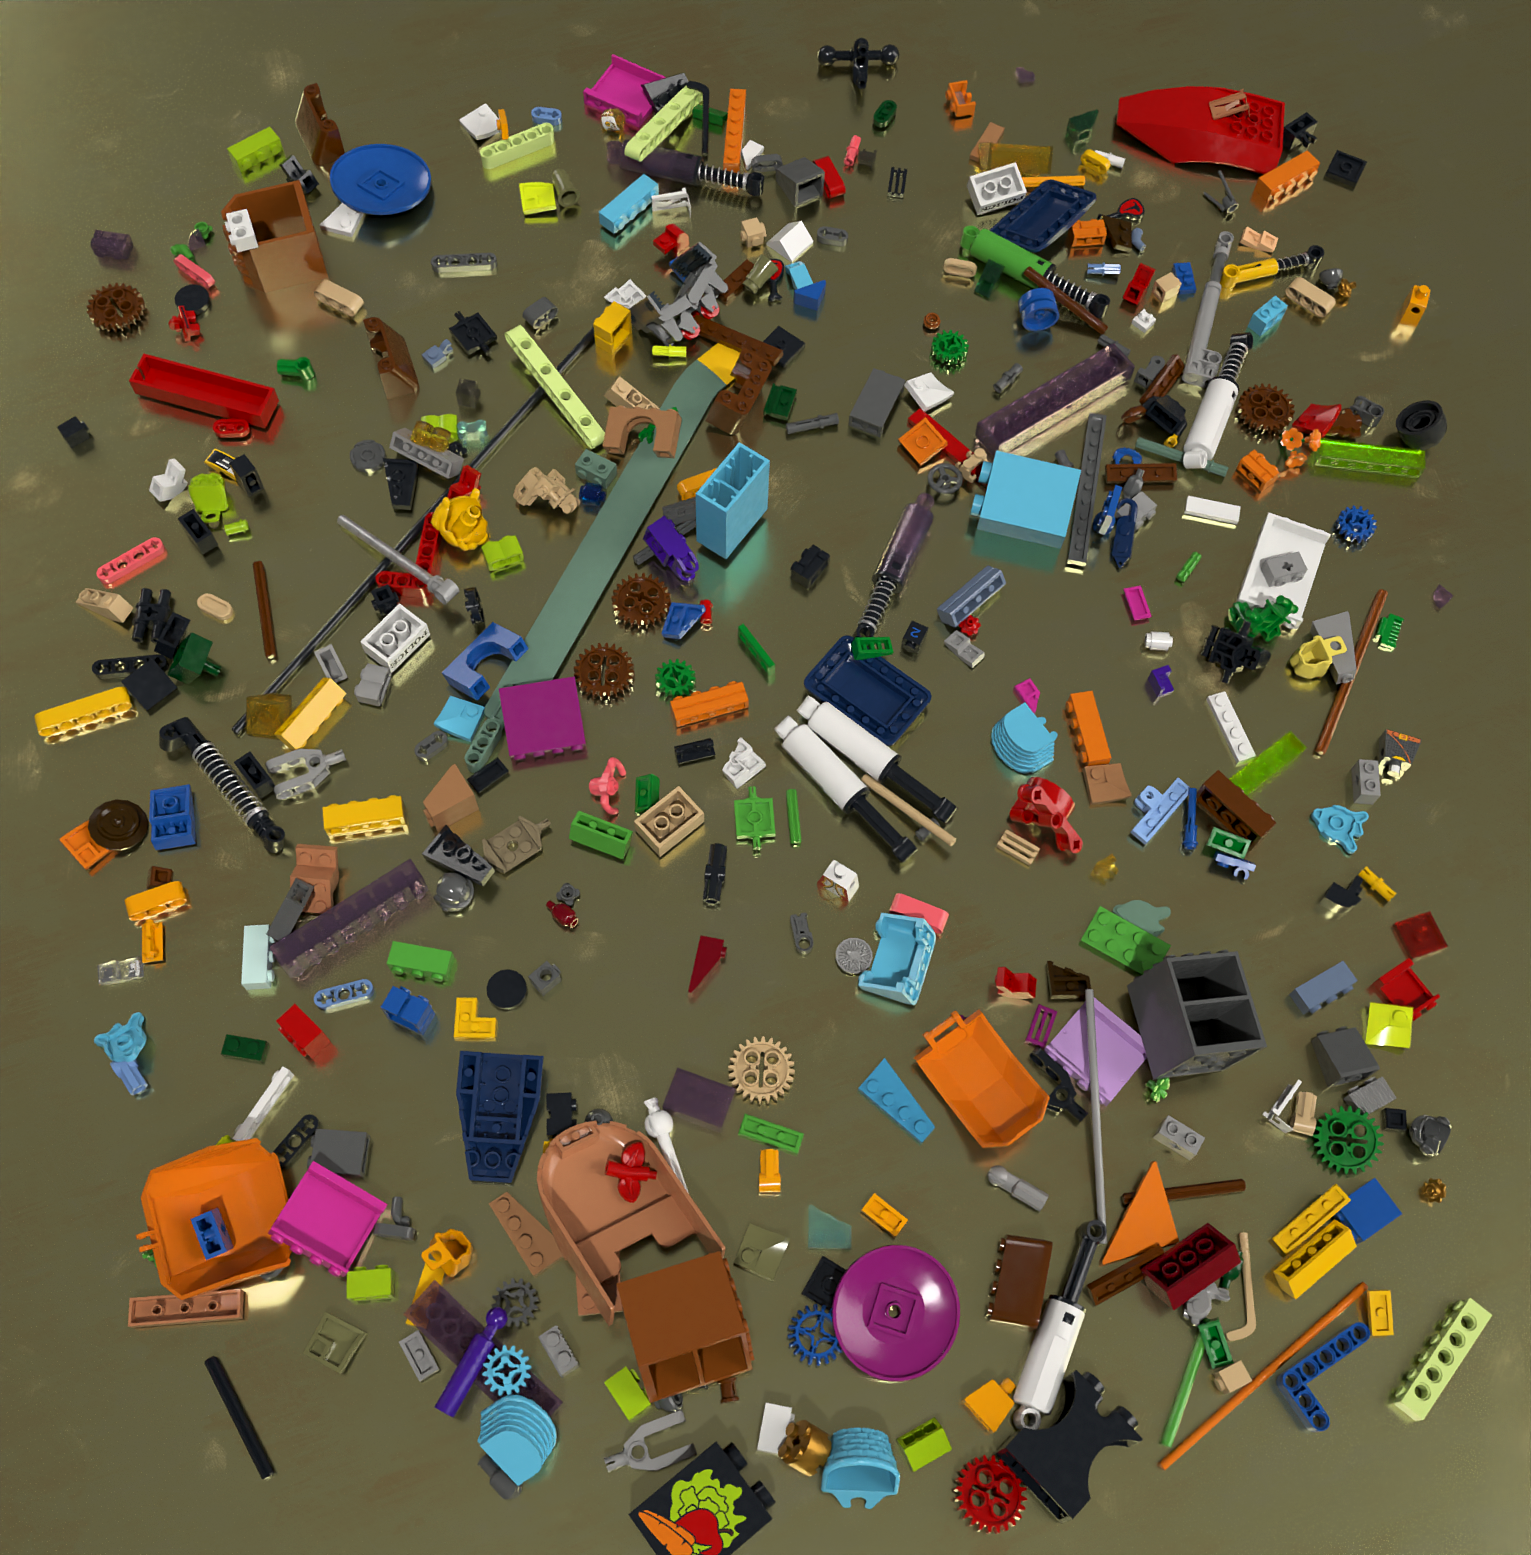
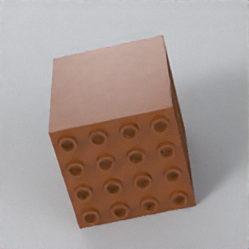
M720 1251L617 1283L637 1364L650 1403L753 1370L751 1361L755 1359L752 1352L749 1328L746 1318L743 1316L740 1299L737 1297L734 1280L731 1278L727 1258L722 1259Z

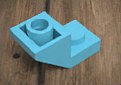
M801 261L784 266L786 273L791 276L795 290L813 284L805 264Z

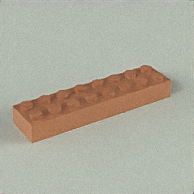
M241 1289L212 1291L185 1300H180L174 1294L130 1298L128 1327L137 1328L243 1319L244 1291Z

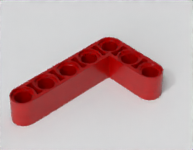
M430 512L424 520L416 564L424 570L427 569L428 573L435 576L442 535L440 531L432 526L431 519L434 512ZM381 571L376 575L378 588L389 584L391 591H395L397 596L426 598L431 594L427 589V585L410 573Z

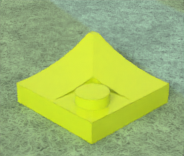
M544 182L519 184L524 215L557 209L553 184Z
M1370 1002L1365 1043L1410 1048L1413 1007Z

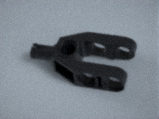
M1036 1047L1029 1054L1030 1058L1058 1084L1049 1095L1050 1098L1046 1109L1059 1113L1067 1110L1080 1123L1088 1115V1112L1074 1101V1097L1077 1094L1068 1072L1042 1049ZM1056 1093H1063L1066 1099L1064 1101L1057 1099Z

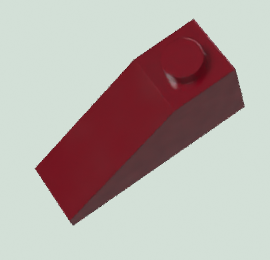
M700 935L688 989V998L692 999L719 967L721 958L725 959L727 947H724L723 939Z

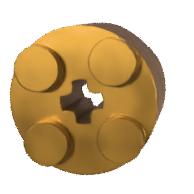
M801 1420L797 1423L792 1422L786 1428L785 1433L787 1437L778 1451V1456L784 1463L804 1475H815L818 1472L815 1469L819 1465L824 1466L830 1455L832 1445L831 1441L828 1440L829 1434L806 1420Z

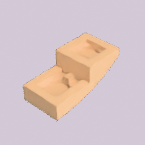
M1246 227L1243 230L1239 243L1260 251L1274 252L1278 238L1266 231L1259 234Z

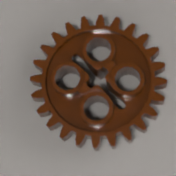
M115 283L114 287L109 284L108 288L102 286V291L96 290L97 295L92 294L93 300H88L90 305H87V313L91 322L96 327H100L101 330L106 328L107 332L113 329L116 333L119 328L123 332L124 327L131 329L130 324L137 325L135 320L141 321L139 315H144L145 302L141 293L136 288L133 289L131 285L126 287L125 283L121 286ZM109 298H112V299H113V301L115 302L117 308L120 310V312H121V314L123 315V317H120V315L118 314V312H117V310L115 309L114 305H112V303H111V301H110Z
M1261 383L1260 387L1255 384L1253 388L1248 387L1247 391L1244 390L1239 398L1237 413L1241 414L1239 419H1245L1243 424L1249 423V429L1254 427V432H1257L1259 429L1261 434L1267 431L1270 435L1272 430L1277 434L1279 430L1283 431L1285 427L1289 426L1295 413L1293 410L1295 405L1291 404L1292 399H1287L1289 394H1282L1283 389L1278 391L1277 386L1271 388V385L1268 384L1265 387Z
M635 573V578L628 575V581L621 579L622 585L616 584L617 590H613L614 596H611L613 602L612 609H614V614L618 615V620L624 619V625L630 622L631 628L637 624L638 629L641 628V625H644L647 629L648 624L654 627L655 621L661 623V617L666 618V612H669V606L671 605V594L668 593L669 590L668 587H665L664 581L659 583V577L653 580L652 574L647 578L645 573L641 577Z
M607 642L604 647L600 643H598V648L591 645V651L584 649L585 655L579 654L580 660H575L574 676L577 679L576 685L580 686L581 692L586 690V696L592 693L593 699L597 695L600 696V700H603L604 696H607V699L610 700L611 695L618 698L617 692L624 694L623 688L629 689V683H633L632 677L635 674L632 658L628 657L627 651H622V647L616 650L615 644L611 648L608 647ZM607 657L605 683L602 686V673L604 667L603 662L604 658ZM594 661H599L598 664H592ZM613 662L618 663L617 665H611ZM594 677H595V678H598V679L595 680V681L590 680L591 678H594ZM610 679H616L614 682H609Z

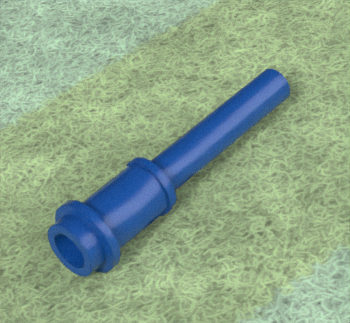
M1189 788L1188 820L1185 825V841L1182 842L1184 848L1188 850H1194L1198 846V842H1196L1198 826L1195 825L1196 788Z

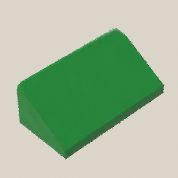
M698 104L693 108V117L702 120L703 105ZM709 107V122L723 126L728 113Z
M654 774L636 777V814L645 813L659 802L660 779Z
M1213 827L1205 845L1244 859L1251 841Z
M1219 1317L1199 1324L1198 1328L1212 1369L1233 1364L1234 1362Z

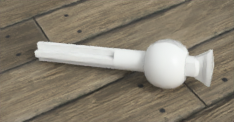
M654 1097L646 1100L644 1104L648 1107L649 1115L645 1118V1130L648 1135L657 1138L664 1159L688 1192L669 1136L673 1129V1119L667 1111L660 1110L657 1098Z

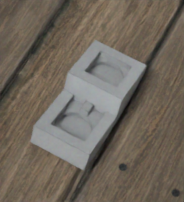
M957 630L944 640V644L971 668L985 657L982 650L970 643V638Z

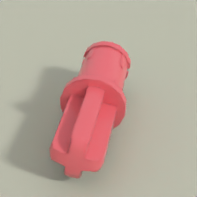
M857 135L853 136L850 145L846 149L847 154L844 164L847 166L854 164L855 157L859 153L858 148L861 138Z

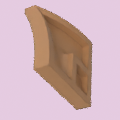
M1121 763L1086 766L1083 768L1090 805L1119 801L1132 796L1126 783Z

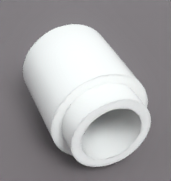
M1151 631L1145 635V648H1149V650L1168 651L1169 647H1172L1173 637L1169 635V632Z

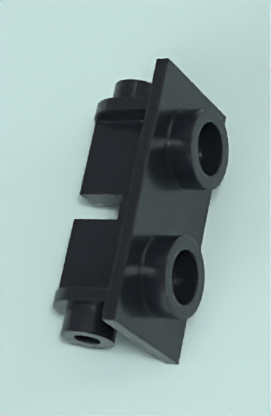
M711 738L674 746L679 764L716 755Z

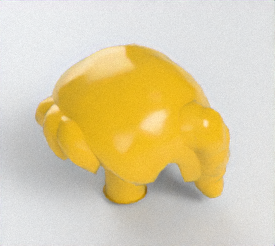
M477 488L472 490L470 496H458L452 499L444 497L432 514V526L440 531V534L448 544L463 551L476 549L477 546L483 545L488 537L486 532L488 522L482 516V506L479 499L480 491Z

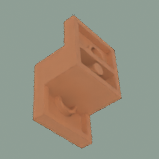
M297 844V865L290 875V888L295 878L314 886L302 912L332 914L334 911L333 892L339 882L337 847Z
M618 1251L615 1254L620 1260V1251ZM621 1270L616 1276L601 1283L602 1288L615 1307L614 1313L623 1312L617 1283L622 1282ZM576 1275L578 1316L601 1314Z

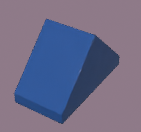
M822 280L794 290V303L817 311L825 295L826 281Z

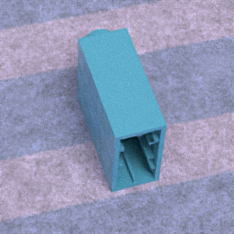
M740 442L735 446L696 492L697 542L725 559L729 557L768 509L770 460Z
M996 450L993 463L983 461L978 482L988 485L985 496L975 494L970 515L980 517L977 526L978 530L1061 549L1066 537L1081 470Z

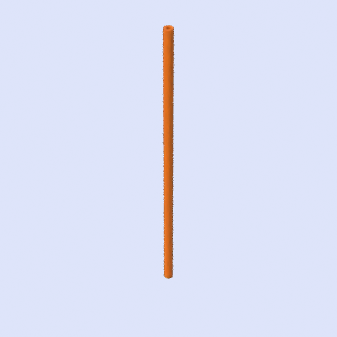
M1361 1282L1252 1379V1382L1243 1387L1159 1462V1466L1164 1471L1360 1297L1368 1289V1286Z

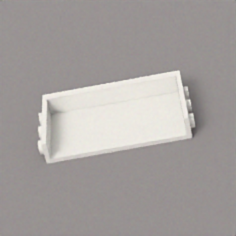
M1268 513L1263 522L1236 602H1247L1253 610L1254 608H1264L1267 599L1275 603L1276 598L1279 595H1283L1285 598L1293 601L1294 605L1298 606V612L1288 615L1291 620L1290 624L1284 621L1281 625L1297 630L1303 622L1304 618H1302L1307 599L1325 544L1331 534L1309 527L1306 524L1292 521L1289 518ZM1299 551L1308 569L1303 579L1298 582H1288L1280 587H1269L1261 571L1264 562L1268 559Z

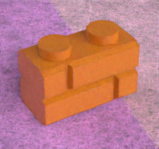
M1078 220L1069 228L1068 235L1071 247L1103 245L1107 232L1104 220Z
M1255 449L1243 457L1236 468L1261 492L1272 485L1280 474L1277 467L1271 465L1265 459V456L1262 453H1258Z

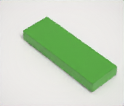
M745 1114L738 1135L797 1155L804 1133Z

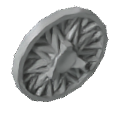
M859 938L843 940L836 950L838 966L849 974H859L867 970L873 959L870 946Z

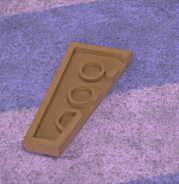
M508 1192L489 1203L533 1277L563 1258L553 1235Z

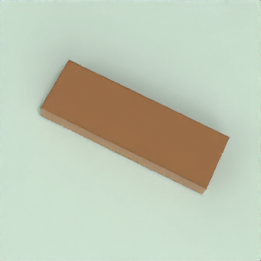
M990 122L972 150L969 159L984 164L1003 135L1005 128Z

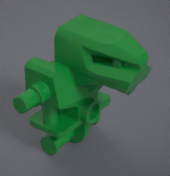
M1279 595L1275 603L1267 599L1264 608H1254L1253 610L1247 602H1236L1228 609V618L1237 633H1239L1244 620L1251 622L1248 636L1254 638L1260 633L1265 641L1268 642L1275 636L1279 637L1281 635L1279 625L1284 621L1290 624L1291 620L1288 615L1290 613H1297L1298 606L1294 605L1293 601L1285 598L1283 595Z

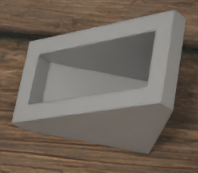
M332 644L314 651L326 678H331L335 683L348 678Z

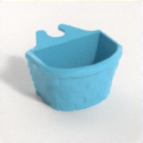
M1024 702L1007 713L993 726L991 742L999 758L1008 767L1022 774H1028L1040 770L1054 760V741L1058 734L1055 731L1049 733L1043 725L1046 723V719L1044 717L1037 718Z
M517 1394L502 1397L481 1411V1431L478 1437L480 1447L517 1486L538 1473L556 1444V1427L548 1413L536 1402Z
M848 1428L833 1433L831 1437V1452L822 1472L821 1490L823 1492L835 1495L844 1508L851 1507V1499L856 1497L864 1498L866 1500V1509H872L885 1496L898 1493L900 1472L897 1469V1462L893 1456L888 1435L879 1430L869 1428Z

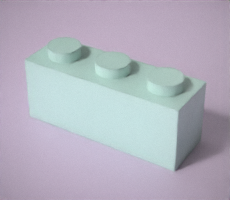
M269 924L244 926L241 984L246 990L270 989L271 982H274L275 975L272 969V962H275L273 943H276V940L266 935L270 928Z

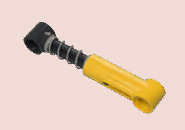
M1313 245L1309 247L1308 251L1297 256L1292 255L1290 258L1284 257L1277 260L1271 258L1240 266L1229 264L1224 267L1220 284L1224 288H1233L1236 283L1276 275L1278 270L1285 271L1286 268L1292 269L1295 266L1299 268L1300 265L1308 269H1316L1320 265L1325 252L1322 247Z

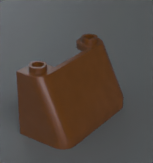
M314 83L304 88L295 123L312 162L315 165L321 166L336 161L345 151L336 123L330 119L322 121L323 117L324 119L328 117L322 102L320 88L317 83Z
M377 317L363 319L372 352L377 350L382 353L383 357L389 356L381 359L377 364L387 400L416 392L419 388V383L404 337Z

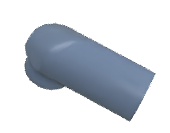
M1135 228L1132 230V244L1141 252L1146 248V245L1141 241L1143 231L1140 228Z

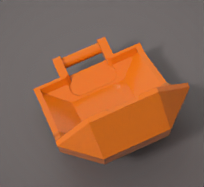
M979 1009L964 1021L958 1012L954 1010L950 1013V1017L930 1032L926 1031L922 1034L930 1046L916 1055L914 1060L982 1148L1008 1147L1043 1120L1050 1097L1013 1055ZM954 1023H957V1027L935 1042V1037Z

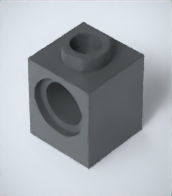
M546 961L531 973L528 978L537 991L544 996L561 982L559 975L561 971L555 964L550 965ZM545 974L552 975L547 981L541 979Z

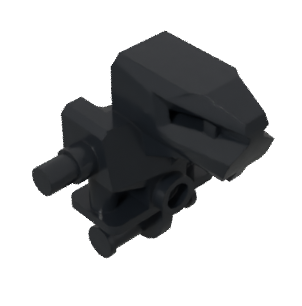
M1244 620L1239 633L1230 631L1231 628L1222 627L1220 629L1216 625H1211L1209 635L1204 640L1205 646L1201 655L1210 657V663L1221 664V668L1224 669V675L1221 680L1223 683L1228 684L1233 673L1241 672L1243 667L1256 670L1265 668L1268 665L1271 653L1261 646H1252L1253 637L1248 636L1251 625L1249 621Z

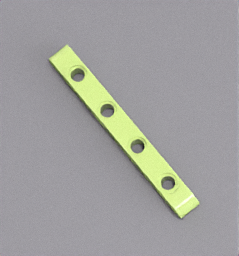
M687 86L681 89L627 143L624 151L625 156L641 162L693 111L696 105L702 102L703 93L689 89Z
M518 325L505 332L504 335L508 344L590 449H594L603 444L605 436L603 429L521 325Z

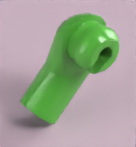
M175 244L170 248L173 255L182 254L191 261L195 259V256L185 244Z

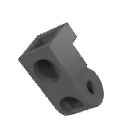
M1153 356L1146 369L1140 368L1137 371L1134 382L1148 389L1164 367L1165 360L1160 356Z

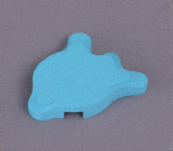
M1333 805L1328 808L1315 809L1311 817L1316 823L1318 831L1325 839L1340 844L1347 853L1353 854L1357 850L1353 836L1361 837L1363 835L1362 823L1368 820L1369 815L1365 811L1353 812L1340 805Z
M140 1012L134 1013L126 1025L122 1026L120 1023H117L109 1032L97 1035L94 1038L95 1044L103 1047L106 1055L112 1061H133L143 1049L147 1039L142 1029L144 1016Z

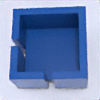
M393 986L381 1005L382 1011L389 1020L423 1036L435 1016L432 1006L428 1003L429 1000L421 995H418V997L410 995L411 991L405 987L400 986V988Z

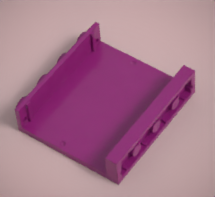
M575 676L499 688L510 758H514L517 761L526 759L528 755L542 757L547 752L561 754L564 753L565 749L579 751L583 750V747L586 746Z

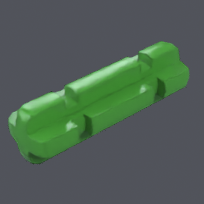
M1197 552L1192 553L1177 574V580L1185 582L1196 564L1200 561L1201 554Z

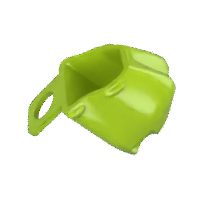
M201 473L193 477L188 490L195 510L198 513H202L201 519L204 523L219 521L221 511H225L228 508L224 478L217 473ZM209 514H215V515H216V516H215L214 518H212V519H207V518H206V516L209 515Z

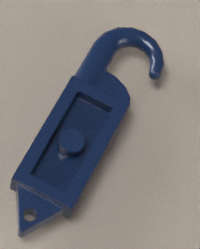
M1130 498L1120 500L1116 508L1119 510L1121 505L1125 503L1131 506L1130 515L1123 516L1117 521L1112 557L1115 558L1119 569L1132 556L1138 505Z

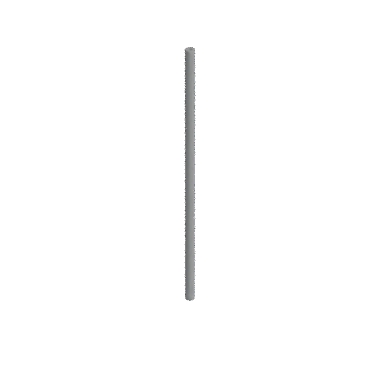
M1093 989L1085 990L1097 1220L1103 1222L1106 1226ZM1107 1234L1099 1244H1107Z

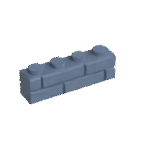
M987 565L937 608L941 621L952 627H957L1006 584L1002 571Z

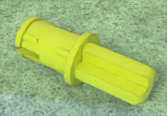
M671 344L669 346H653L652 355L686 358V346H671Z

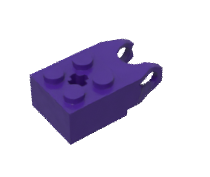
M664 515L647 527L643 540L664 567L669 566L680 580L688 583L695 578V572L699 570L698 560L686 544L685 537L675 530L674 523ZM681 571L691 576L686 578L682 576Z

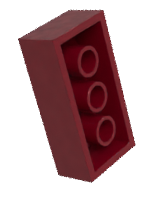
M1206 1223L1143 1267L1141 1272L1147 1288L1174 1311L1240 1264L1241 1260L1235 1243L1211 1224Z

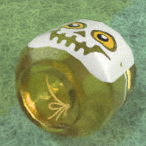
M617 108L606 109L600 117V122L605 130L618 131L625 124V115Z

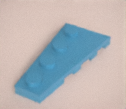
M884 1058L861 1084L858 1091L922 1144L935 1129V1126Z

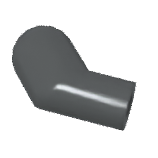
M393 1197L391 1216L395 1225L409 1227V1216L402 1215L403 1198Z

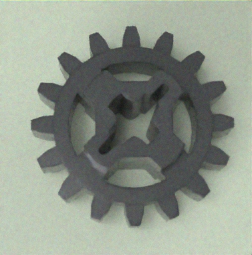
M511 1278V1284L509 1285L504 1281L503 1289L496 1288L499 1292L498 1296H492L496 1303L491 1305L492 1308H502V1298L505 1300L506 1307L504 1310L508 1316V1327L515 1323L516 1327L519 1328L522 1321L527 1325L528 1317L535 1318L532 1311L539 1310V1307L534 1305L535 1302L540 1301L539 1297L533 1296L537 1293V1290H530L532 1284L528 1282L524 1285L522 1278H520L518 1283H516L514 1278ZM520 1288L517 1292H508L511 1289ZM527 1294L530 1298L529 1308L525 1305ZM508 1297L514 1300L519 1298L518 1301L523 1308L513 1306ZM515 1313L523 1314L520 1317L512 1318Z

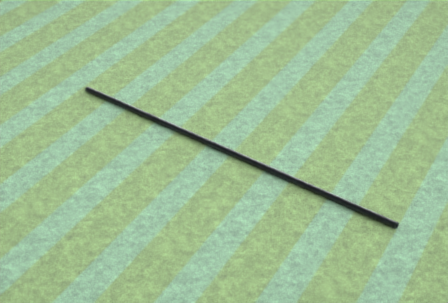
M594 326L556 367L560 375L564 373L595 338ZM541 386L534 391L471 461L470 467L477 470L546 393ZM461 474L453 481L451 485L459 482ZM450 486L393 549L402 553L423 530L426 515L434 512L443 498L448 496ZM387 557L381 561L231 728L235 734L239 735L373 586L376 582V575L381 571H386L393 561Z

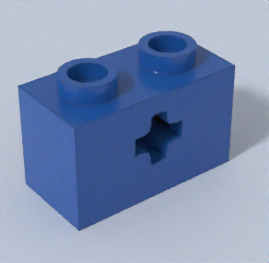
M219 1208L191 1219L206 1260L234 1248Z

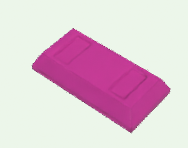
M1141 585L1124 588L1123 591L1134 621L1151 618L1152 616Z

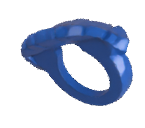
M1125 447L1117 449L1112 457L1115 460V464H1119L1120 459L1124 456H1130L1133 464H1141L1142 456L1136 450Z

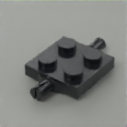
M457 311L454 316L459 322L449 328L452 336L468 355L479 349H482L486 355L491 354L492 350L488 347V344L497 340L495 332L478 312L472 316L464 317L460 311Z

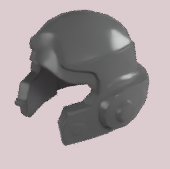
M445 873L440 877L437 884V894L433 898L445 912L461 911L470 904L473 898V884L469 879L459 874Z
M1425 1114L1416 1117L1409 1128V1136L1412 1142L1419 1147L1424 1155L1430 1157L1440 1154L1451 1132V1124L1446 1117L1438 1116L1436 1118Z

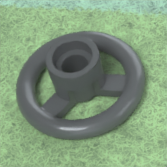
M948 463L933 466L927 477L930 487L942 494L956 492L963 482L962 473L959 469ZM944 468L952 470L957 477H951L945 472ZM938 470L940 477L935 484L933 474ZM951 483H955V484H956L955 486H953L952 488H950V487H951Z

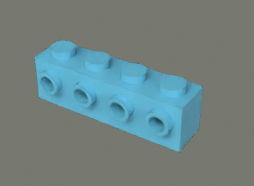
M645 174L640 176L599 211L600 224L613 234L621 230L625 224L633 220L639 212L652 202L651 196L659 195L658 183Z

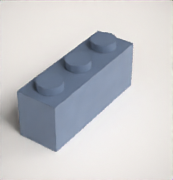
M1342 961L1297 987L1289 995L1303 1015L1309 1011L1313 1014L1322 1008V1003L1330 1004L1338 999L1336 995L1342 992L1345 995L1354 989L1352 985L1358 980L1345 962Z

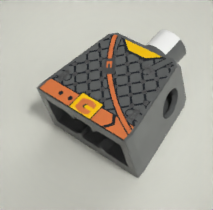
M1388 729L1382 733L1379 738V763L1389 767L1387 773L1389 776L1398 777L1400 771H1406L1411 766L1422 739Z

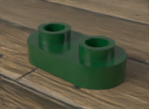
M885 100L881 103L873 115L875 126L885 127L889 124L896 114L897 105L894 101Z

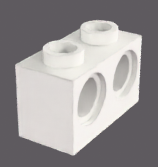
M247 209L227 213L228 221L225 222L228 233L231 232V235H228L232 246L235 245L237 252L258 248Z

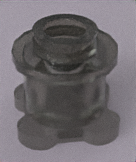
M863 149V152L860 151L858 155L860 165L870 166L869 170H872L876 161L877 150H874V153L866 151V149Z

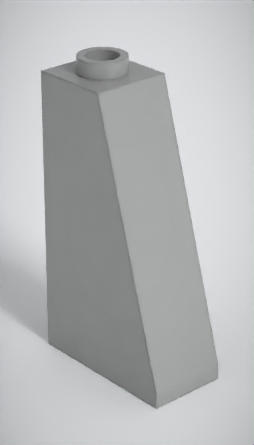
M1346 611L1312 621L1310 632L1313 638L1318 635L1323 640L1340 636L1343 639L1347 651L1332 656V663L1328 669L1336 684L1352 681L1355 678L1357 668L1349 612ZM1338 642L1330 643L1333 650L1341 649V645Z

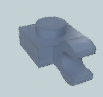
M446 339L439 348L434 345L421 354L422 358L433 369L447 360L446 354L453 351V348L450 346L452 345L451 342Z

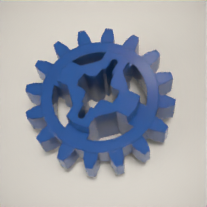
M1354 505L1351 509L1346 507L1344 511H1341L1336 520L1338 523L1336 528L1341 529L1339 534H1345L1344 539L1349 537L1351 542L1354 539L1358 543L1362 539L1366 542L1375 533L1377 520H1372L1374 514L1369 515L1368 509L1363 511L1362 506L1356 509Z

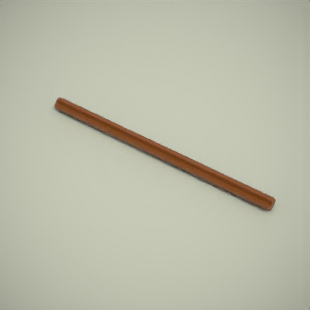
M1379 589L1354 650L1356 674L1388 595V592L1383 589ZM1355 678L1348 683H1341L1315 749V752L1320 755H1324L1328 749Z

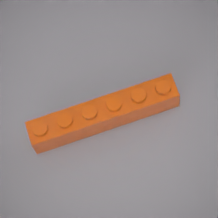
M730 89L723 170L727 168V171L731 172L733 169V172L737 173L739 171L740 174L746 90Z

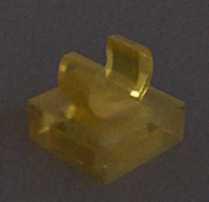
M1111 854L1099 861L1093 869L1094 873L1097 876L1102 874L1105 880L1110 878L1107 871H1112L1114 875H1117L1119 871L1114 866L1117 859Z

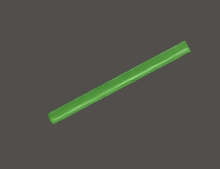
M1204 1318L1202 1323L1209 1321L1211 1319ZM1200 1331L1161 1440V1444L1168 1448L1172 1447L1205 1351Z

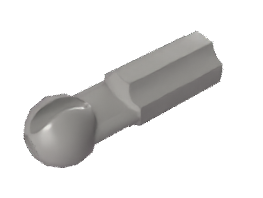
M993 1166L988 1172V1179L992 1185L999 1186L1010 1192L1012 1196L1040 1212L1049 1194L1022 1178L1019 1179L1009 1173L1003 1166Z

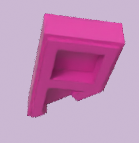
M1031 678L1015 685L1014 690L1022 702H1025L1035 714L1040 691Z

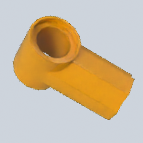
M761 1150L759 1192H780L778 1150Z

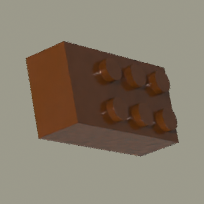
M1219 770L1208 778L1197 792L1196 802L1227 831L1251 841L1248 848L1250 852L1276 825L1270 814L1265 813L1256 801L1251 800L1240 787L1232 783Z

